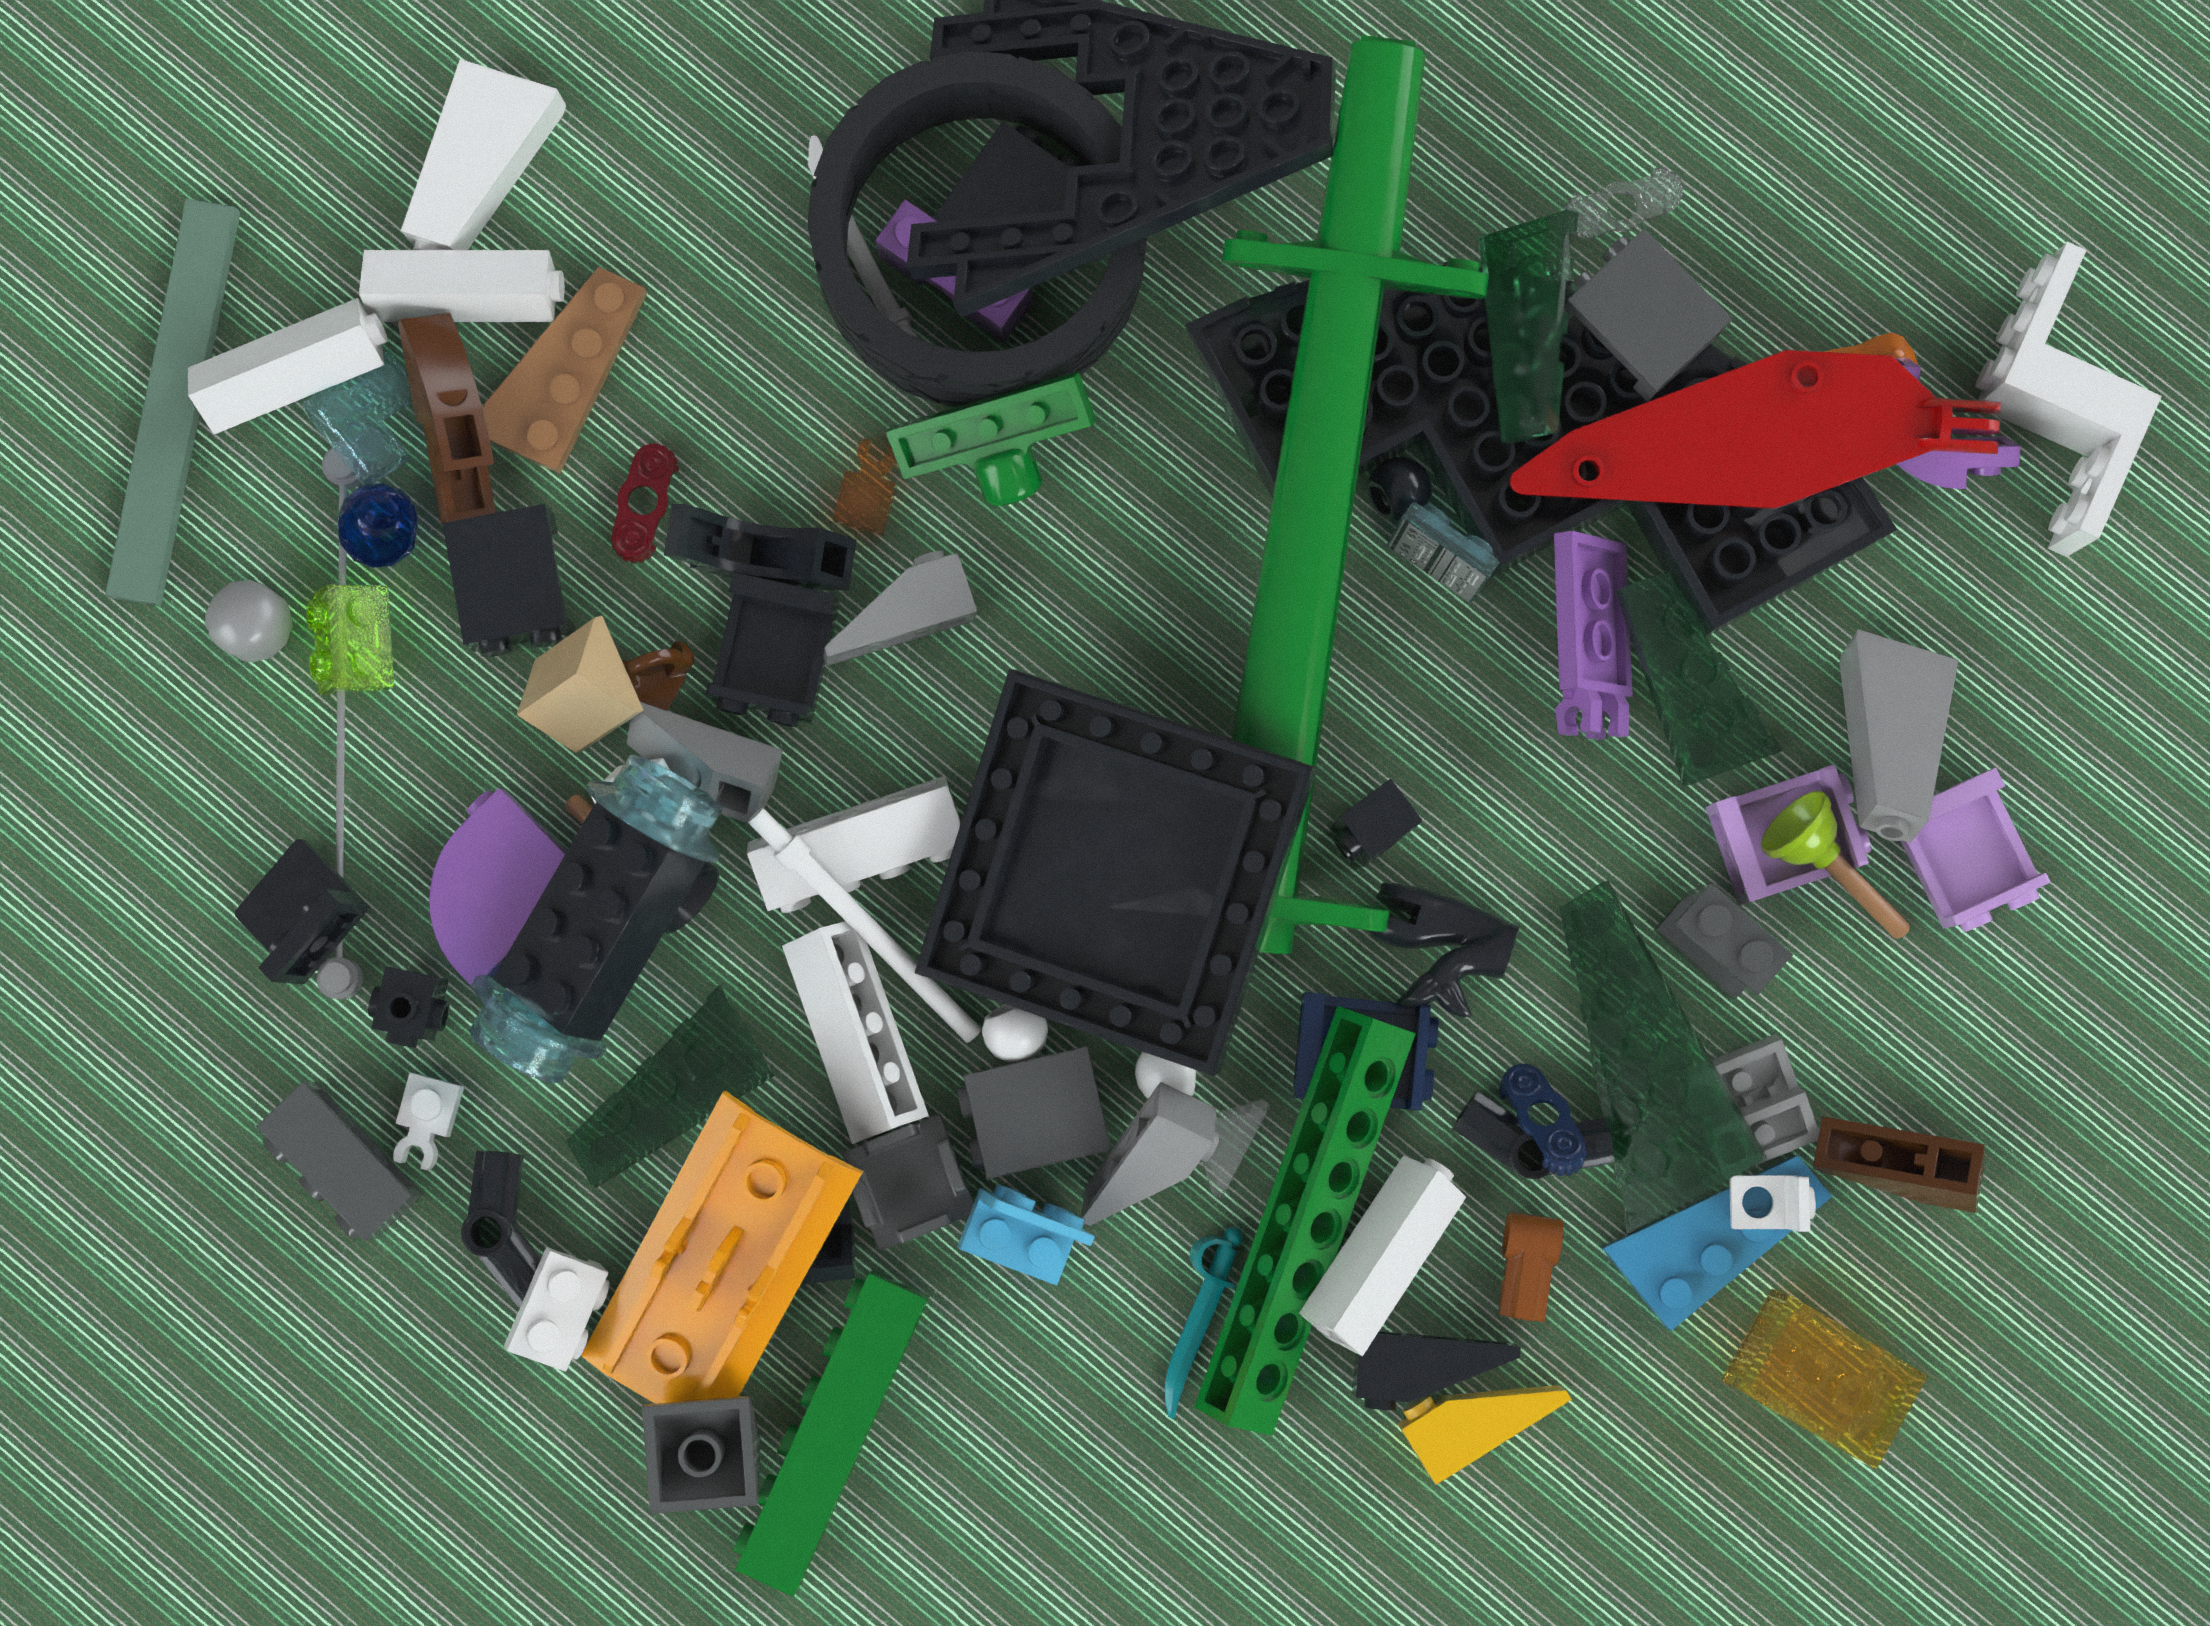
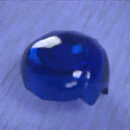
M384 483L359 486L343 500L339 511L338 538L340 545L353 561L368 567L380 568L396 565L409 556L415 547L418 526L416 506L412 504L411 498L402 489Z

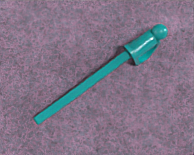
M1237 1227L1226 1229L1223 1233V1238L1214 1235L1204 1236L1191 1247V1264L1205 1279L1173 1352L1166 1374L1165 1403L1168 1417L1171 1419L1176 1416L1185 1381L1225 1287L1235 1288L1236 1284L1227 1280L1239 1252L1234 1248L1240 1246L1243 1242V1233ZM1219 1244L1208 1271L1204 1270L1201 1260L1205 1249L1210 1245Z

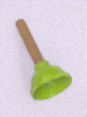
M1817 790L1799 797L1783 809L1764 832L1760 842L1761 850L1770 858H1779L1793 865L1812 863L1817 869L1824 868L1893 938L1899 939L1904 937L1910 929L1909 923L1839 854L1841 848L1835 842L1838 826L1831 809L1830 798L1824 792Z

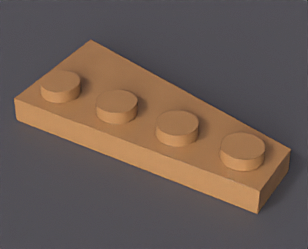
M598 267L482 406L490 443L561 474L647 295L646 289Z

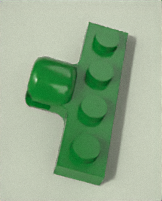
M1078 371L894 425L886 431L904 480L957 464H967L974 470L985 502L991 506H1005L1030 497L1042 485L1043 479L1032 451L1034 442L1090 427L1094 424L1096 418Z

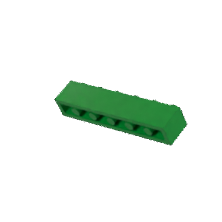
M874 1270L868 1273L866 1280L856 1277L844 1303V1307L852 1310L844 1329L834 1326L823 1349L822 1355L830 1360L822 1378L812 1375L799 1404L808 1408L799 1427L793 1424L789 1425L777 1453L786 1457L777 1476L768 1473L760 1488L758 1504L762 1505L763 1509L755 1526L748 1522L745 1523L734 1546L733 1552L741 1555L735 1571L794 1597L800 1588L929 1300V1295Z

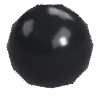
M1394 457L1382 461L1373 469L1366 485L1369 499L1379 515L1390 521L1402 522L1403 519L1407 521L1418 517L1426 509L1432 495L1430 477L1425 468L1414 460L1405 457Z

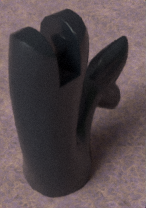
M1382 883L1376 898L1389 907L1412 915L1409 923L1389 916L1385 932L1368 931L1373 938L1385 944L1406 949L1460 946L1437 959L1430 970L1420 975L1397 1000V1004L1415 1008L1437 1001L1443 1009L1455 1016H1472L1460 980L1467 975H1481L1503 979L1520 926L1438 892L1397 883Z

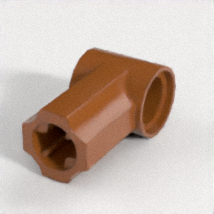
M1512 1211L1508 1212L1502 1242V1257L1506 1260L1501 1283L1499 1315L1545 1322L1552 1268L1557 1266L1562 1248V1219Z

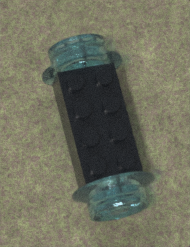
M630 755L614 782L597 780L588 782L586 789L596 800V803L495 976L478 975L472 981L473 991L484 1004L469 1030L472 1038L484 1050L501 1062L541 1081L561 1083L577 1057L597 1059L603 1056L606 1051L605 1043L602 1040L605 1032L706 862L715 863L720 857L719 851L708 837V834L723 810L721 804L707 792L682 776L640 756Z

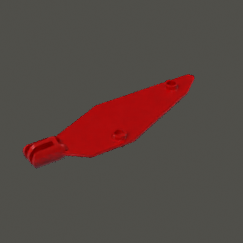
M1784 350L1575 429L1517 469L1511 475L1510 486L1514 492L1520 495L1776 509L1931 451L1997 454L1998 442L1950 439L1951 434H1998L2000 421L1953 417V412L1973 414L2001 412V402L1936 398L1893 356ZM1581 463H1590L1595 467L1596 476L1594 480L1586 481L1580 477L1579 466Z

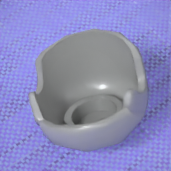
M252 580L229 582L213 596L205 614V627L209 631L208 636L226 653L245 662H256L272 658L286 645L293 627L290 608L285 599L271 588Z

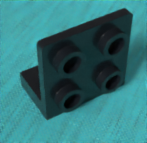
M296 839L235 910V917L270 953L258 968L271 982L305 984L369 910L370 906L306 840Z

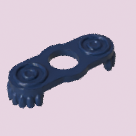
M1517 1064L1509 1068L1502 1077L1499 1086L1500 1099L1508 1098L1517 1112V1120L1520 1127L1527 1134L1531 1135L1543 1153L1542 1166L1548 1168L1550 1173L1556 1172L1558 1176H1563L1564 1173L1566 1176L1572 1175V1172L1577 1173L1579 1168L1584 1166L1587 1152L1583 1136L1570 1117V1109L1567 1102L1554 1092L1538 1068L1530 1064ZM1537 1103H1548L1558 1111L1559 1118L1552 1125L1541 1126L1529 1118L1528 1111L1530 1107Z

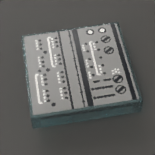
M1412 502L1399 521L1386 546L1471 604L1500 563L1497 558L1492 556L1494 553L1492 547L1475 535L1469 534L1465 537L1449 526V518L1438 508L1428 504L1422 507Z

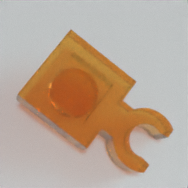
M863 438L857 449L858 460L862 466L861 472L856 473L845 470L833 521L836 524L884 535L897 488L895 482L884 480V475L895 467L897 461L890 444L887 449V455L883 460L879 462L870 460L868 454L871 449V442L869 439Z

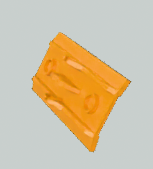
M724 1091L581 1356L602 1373L655 1404L739 1397L864 1171L834 1156L827 1155L755 1113L752 1108L727 1091Z

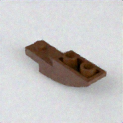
M451 313L399 319L398 326L416 423H423L441 525L445 522L496 513L488 465H493L494 462L487 427L471 367Z

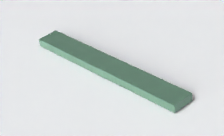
M191 199L185 200L105 592L106 596L113 599L155 606L162 605L200 416L199 411L188 396V367L212 357L241 213L234 206Z

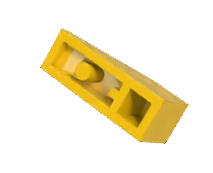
M1559 1385L1442 1395L1434 1401L1430 1395H1427L1407 1406L1403 1410L1406 1418L1397 1423L1426 1472L1437 1485L1572 1399L1568 1392Z

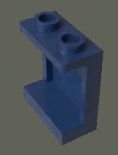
M1304 992L1301 995L1292 1098H1305L1337 1006H1341L1415 1033L1389 1108L1421 1111L1422 1101H1431L1434 1070L1425 1069L1427 1048H1436L1439 1028L1438 1017L1430 1016L1431 1005H1420V1007L1413 1008L1400 1006L1394 1002L1326 996V994Z

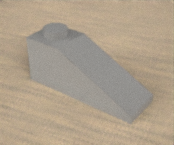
M940 550L915 558V566L908 567L824 647L823 658L825 665L829 666L973 622L977 609L958 553L944 556L943 551Z
M1160 1082L1085 1186L1081 1218L1085 1219L1084 1223L1091 1226L1188 1178L1200 1160L1207 1162L1212 1157L1219 1141V1133L1215 1131L1217 1108Z

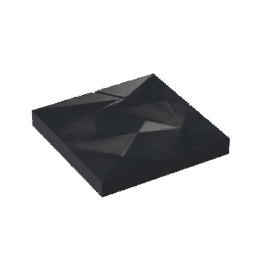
M1009 669L914 973L1211 1076L1217 1075L1221 1072L1318 767L1026 672Z

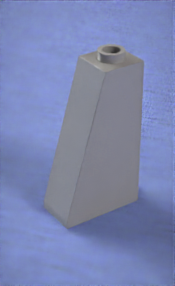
M1858 629L1842 652L1839 665L1859 827L1876 832L1886 840L1911 843L1929 820L1958 660Z

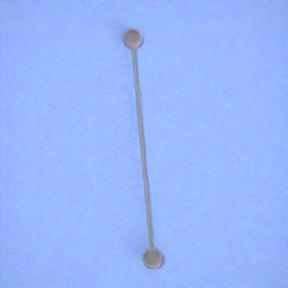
M349 445L332 447L327 451L322 461L324 475L329 481L339 487L335 871L342 878L344 858L347 489L359 486L365 480L368 473V464L365 457ZM343 940L335 948V958L325 961L317 972V985L320 991L329 998L340 1000L355 996L363 984V972L360 966L353 960L343 958Z

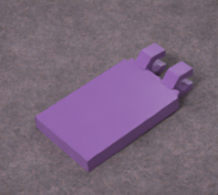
M1575 531L1554 533L1559 690H1562L1564 698L1555 708L1558 734L1566 736L1578 735L1576 715L1581 710L1582 721L1580 728L1581 732H1585L1586 739H1606L1603 720L1607 714L1610 717L1608 736L1628 737L1630 705L1626 698L1633 697L1627 544Z

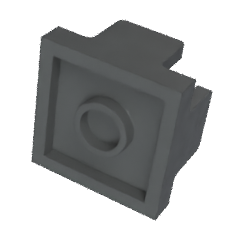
M941 1114L842 1152L846 1163L864 1171L852 1193L866 1228L870 1227L879 1251L947 1226L952 1222L968 1217L974 1199Z

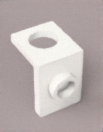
M1795 1175L1730 1176V1222L1732 1229H1788L1798 1232H1810V1219H1814L1816 1202L1814 1190L1812 1187H1809V1177ZM1756 1186L1766 1189L1772 1197L1771 1210L1761 1218L1749 1216L1742 1205L1745 1192Z

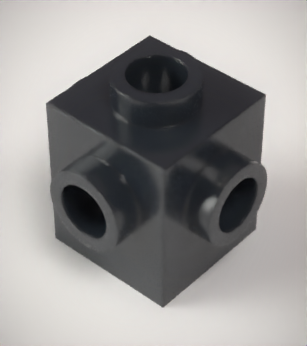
M386 966L381 986H375L369 1000L368 1015L374 1017L371 1028L386 1031L385 1042L416 1048L418 1039L435 1041L436 1032L444 1030L449 1016L450 1003L444 1000L449 979ZM410 1004V1005H411V1010H410V1013L408 1014L407 1008H408V1005Z

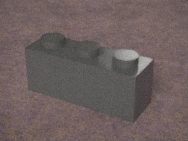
M302 1082L256 1126L267 1137L262 1143L269 1153L281 1163L285 1164L288 1160L302 1174L298 1181L304 1190L317 1201L321 1202L325 1198L338 1212L334 1217L336 1223L353 1239H358L360 1236L364 1241L379 1238L423 1195L317 1082Z

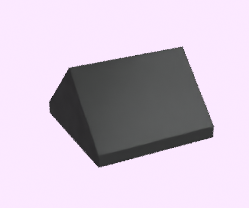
M750 1396L645 1404L642 1406L650 1514L758 1505L761 1440Z

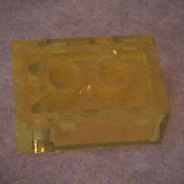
M1771 1289L1721 1381L1854 1459L1877 1470L1928 1375L1793 1296Z

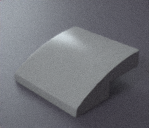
M1776 1034L1679 1073L1705 1140L1724 1178L1818 1140L1819 1130L1806 1092L1798 1086L1783 1040Z

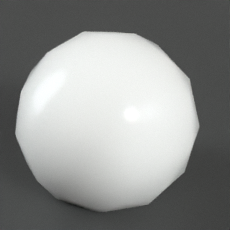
M1004 1004L985 1016L982 1034L985 1046L994 1057L1008 1063H1018L1030 1060L1041 1052L1046 1044L1048 1025L1046 1018Z
M1145 1052L1141 1053L1136 1063L1135 1076L1137 1085L1146 1098L1151 1096L1160 1082L1193 1096L1196 1070Z

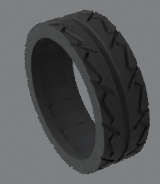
M967 51L932 57V61H920L885 77L857 100L859 106H853L846 112L826 140L813 175L816 179L813 180L810 190L808 230L816 272L824 300L842 337L873 371L904 392L940 405L943 403L950 407H959L1078 371L1081 376L1099 361L1097 357L1100 358L1107 353L1129 321L1140 285L1143 281L1147 237L1112 252L1106 273L1089 300L1062 326L1036 341L1006 350L966 352L935 346L908 334L876 309L858 286L848 264L846 256L848 227L859 192L876 166L898 145L928 128L956 120L989 118L1022 124L1051 137L1076 156L1083 166L1119 162L1122 126L1097 98L1094 99L1087 89L1055 68L1020 56L1017 59L1010 54Z

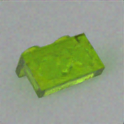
M325 585L313 593L312 599L307 603L306 621L309 630H314L315 650L310 655L309 670L312 681L318 683V694L330 695L336 691L390 690L394 688L388 585Z

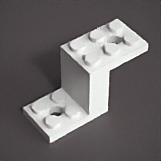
M2066 242L2053 255L2046 253L2040 260L2036 270L2029 268L2024 275L2016 293L2017 297L2022 298L2016 315L2010 313L2006 317L1996 337V342L2002 344L1995 361L1989 359L1986 362L1975 385L1976 388L1982 390L1978 398L1979 401L2001 402V412L1993 413V415L2085 455L2080 458L2071 473L2069 485L2074 486L2068 503L2062 502L2058 506L2048 527V530L2053 532L2054 535L2047 549L2065 557L2100 538L2162 397L2045 344L2086 252L2085 249L2070 242Z

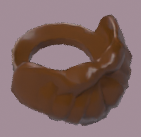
M675 641L669 649L653 651L629 661L622 660L639 701L667 711L678 694L681 685L685 682L686 674L694 663V655L688 645L682 641Z

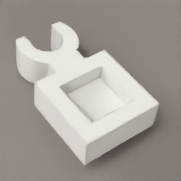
M409 1073L395 1124L410 1127L408 1136L402 1138L394 1149V1162L405 1163L408 1151L416 1145L422 1149L424 1154L420 1169L431 1170L435 1166L438 1159V1150L433 1142L435 1134L444 1137L451 1136L464 1086L417 1073Z

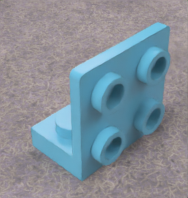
M997 1184L994 1193L979 1188L957 1248L1057 1286L1074 1240L1092 1246L1095 1236L1082 1228L1085 1219L1076 1216L1074 1212L1048 1202L1045 1203L1042 1211L1034 1208L1035 1200L1026 1197V1194Z

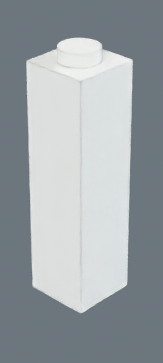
M364 250L359 296L367 314L375 313L381 322H398L399 319L451 313L454 322H553L556 302H563L565 293L563 272L555 271L549 250Z
M356 298L188 367V396L215 435L383 366L382 344L388 342L387 334L379 317L375 313L368 315L360 300Z
M1403 1155L1299 1314L1329 1340L1363 1356L1466 1199V1196L1451 1182L1454 1177L1453 1173L1433 1159L1427 1158L1423 1164Z

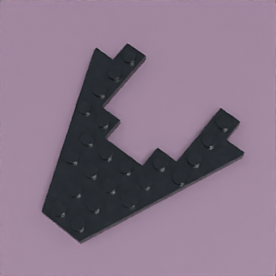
M984 0L983 13L936 17L933 24L930 51L931 61L932 57L967 51L1010 54L1017 59L1020 56L1031 61L1077 57L1075 82L1087 89L1092 95L1125 92L1120 160L1118 163L1068 167L1064 210L911 224L906 267L912 280L956 276L953 305L958 316H966L1088 262L1100 261L1111 252L1333 156L1336 83L1333 57L1100 0Z

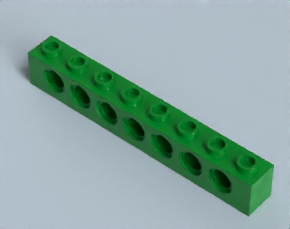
M1337 1006L1194 1408L1226 1426L1273 1435L1312 1326L1299 1312L1337 1256L1415 1037L1413 1032Z

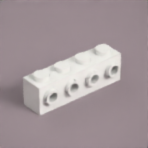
M942 776L785 830L791 836L797 834L811 848L809 854L849 893L861 886L859 880L877 874L880 875L881 879L899 876L910 870V863L929 857L932 863L949 859L961 820L946 776ZM763 837L749 841L747 855L767 911L780 907L782 913H788L811 903L810 897L818 895V893L794 869L788 871L773 856L776 850Z
M844 921L819 928L783 945L782 948L852 1144L929 1116L867 942Z

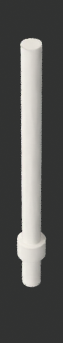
M763 807L750 817L748 823L776 850L773 856L788 871L794 869L966 1043L972 1041L979 1034L981 1027L933 979L914 973L917 963L809 854L811 848L797 834L791 836Z

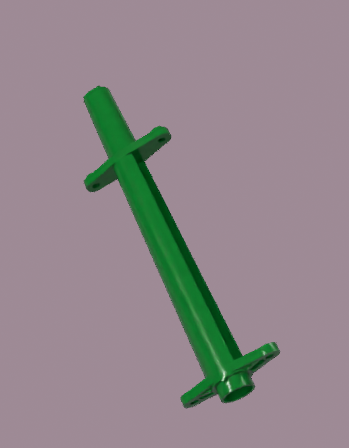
M1361 35L1360 41L1351 44L1333 144V156L1329 166L1317 239L1284 244L1268 243L1267 234L1238 230L1236 239L1225 240L1222 262L1228 265L1310 278L1231 739L1314 766L1317 765L1384 288L1480 299L1486 297L1489 280L1488 274L1479 272L1480 263L1476 261L1450 258L1448 259L1447 266L1427 263L1400 252L1426 54L1416 48L1415 41ZM1314 781L1259 952L1291 954L1296 925H1334L1377 932H1385L1387 930L1390 911L1388 909L1299 893Z

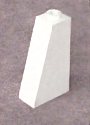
M459 60L401 228V232L414 246L413 250H468L563 116L566 104L556 88L465 60Z

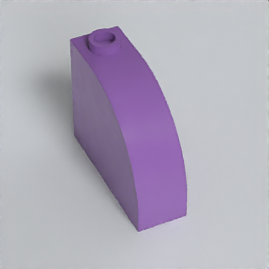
M498 788L494 793L490 790L484 792L469 806L467 813L470 817L453 833L444 846L434 868L430 885V916L440 948L455 970L473 988L485 990L494 981L493 977L567 852L509 792Z

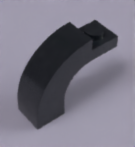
M672 504L664 556L690 563V568L732 578L733 572L813 590H849L857 540L819 527L785 528L760 525L729 518L688 504Z

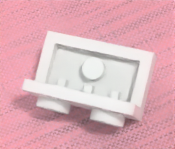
M546 1247L506 1339L505 1349L511 1353L566 1372L571 1359L577 1360L585 1348L588 1339V1329H585L592 1310H599L606 1299L609 1290V1280H606L609 1272L596 1261L589 1259L586 1262Z

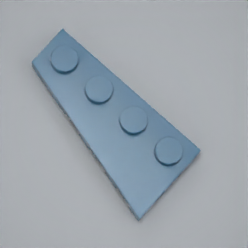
M1793 1155L1753 1174L1809 1177V1187H1812L1815 1193V1211L1832 1198V1195L1798 1155ZM1730 1187L1600 1248L1663 1325L1672 1331L1792 1230L1732 1229L1730 1222ZM1752 1187L1745 1192L1742 1205L1749 1216L1761 1218L1771 1210L1772 1197L1763 1187Z

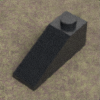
M1379 1331L1363 1356L1355 1353L1352 1393L1356 1398H1364L1365 1408L1396 1410V1401L1412 1402L1520 1358L1521 1347L1511 1342Z

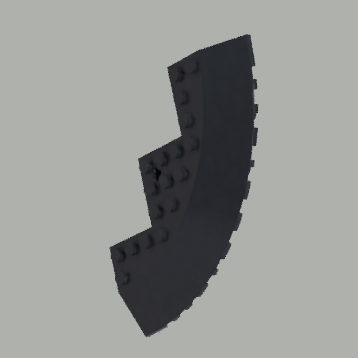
M1443 262L1441 266H1447L1448 262ZM1488 266V269L1479 268V272L1489 275L1485 298H1464L1384 288L1358 476L1376 467L1382 461L1390 459L1417 444L1492 577L1553 545L1554 533L1577 532L1627 505L1702 638H1705L1898 530L1863 477L1776 509L1517 494L1510 486L1511 475L1569 432L1647 403L1633 388L1638 379L1575 315L1568 320L1561 313L1569 299L1564 292L1572 284V280L1562 278L1561 281L1530 275L1528 271L1517 268ZM1310 280L1297 284L1292 282L1275 287L1274 291L1251 298L1246 296L1185 324V328L1232 427L1272 498ZM1710 344L1650 401L1747 364L1736 356L1733 359ZM1581 463L1579 466L1580 477L1586 481L1594 480L1596 476L1595 467L1590 463ZM1508 494L1514 500L1520 498L1525 500L1526 504L1521 512H1517L1515 509L1512 510L1507 506Z

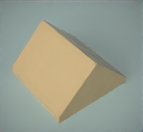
M603 616L594 617L535 659L517 712V716L575 753L584 751L644 711Z

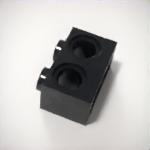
M1390 778L1339 816L1333 824V828L1337 833L1332 840L1348 862L1352 863L1358 859L1361 865L1365 867L1413 831L1423 820Z

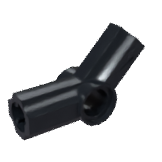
M1476 1091L1457 1117L1451 1129L1507 1166L1515 1175L1528 1179H1540L1547 1175L1556 1174V1172L1550 1173L1548 1168H1544L1542 1162L1537 1168L1527 1170L1520 1164L1518 1150L1525 1141L1534 1140L1533 1137L1520 1127L1517 1117ZM1605 1118L1576 1122L1575 1125L1583 1136L1587 1152L1584 1166L1579 1169L1614 1163L1613 1145Z
M476 1150L468 1217L464 1220L461 1228V1239L465 1247L472 1254L479 1256L520 1309L541 1260L540 1255L519 1230L516 1220L524 1155ZM486 1217L494 1218L501 1227L500 1240L494 1246L484 1243L479 1235L480 1224Z

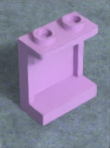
M1834 764L1737 797L1733 796L1705 807L1739 905L1831 876L1824 868L1817 869L1812 863L1793 865L1779 858H1770L1761 850L1760 842L1771 822L1793 801L1809 792L1817 790L1824 792L1831 800V809L1838 826L1835 842L1841 848L1839 854L1853 868L1869 863L1866 853L1871 851L1868 834L1865 829L1859 827V823H1855L1849 806L1854 800L1851 785L1845 774H1838Z
M1997 768L1978 774L1933 795L1928 822L1911 843L1901 841L1943 929L1960 925L1963 932H1967L1993 920L1989 912L1990 910L2005 903L2008 904L2010 911L2027 905L2040 898L2036 889L2051 882L2047 873L2038 874L1997 792V790L2005 787Z

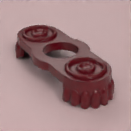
M650 443L637 450L632 460L627 481L622 484L618 492V513L612 530L611 540L612 548L615 550L616 555L625 562L630 561L632 564H636L638 561L643 563L645 558L650 559L651 553L656 551L653 541L659 521L668 510L669 497L667 492L673 472L679 471L678 459L675 457L674 452L664 445ZM639 487L653 489L658 498L655 509L646 515L633 513L628 504L631 492Z

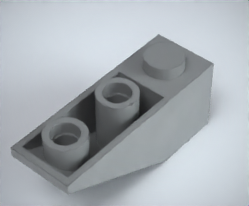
M640 702L644 711L630 720L627 745L647 761L663 758L674 775L678 786L707 810L748 823V820L756 811L762 807L765 808L775 789L783 750Z

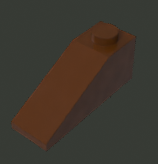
M1822 1116L1813 1169L1920 1203L1977 1213L1985 1166V1144Z

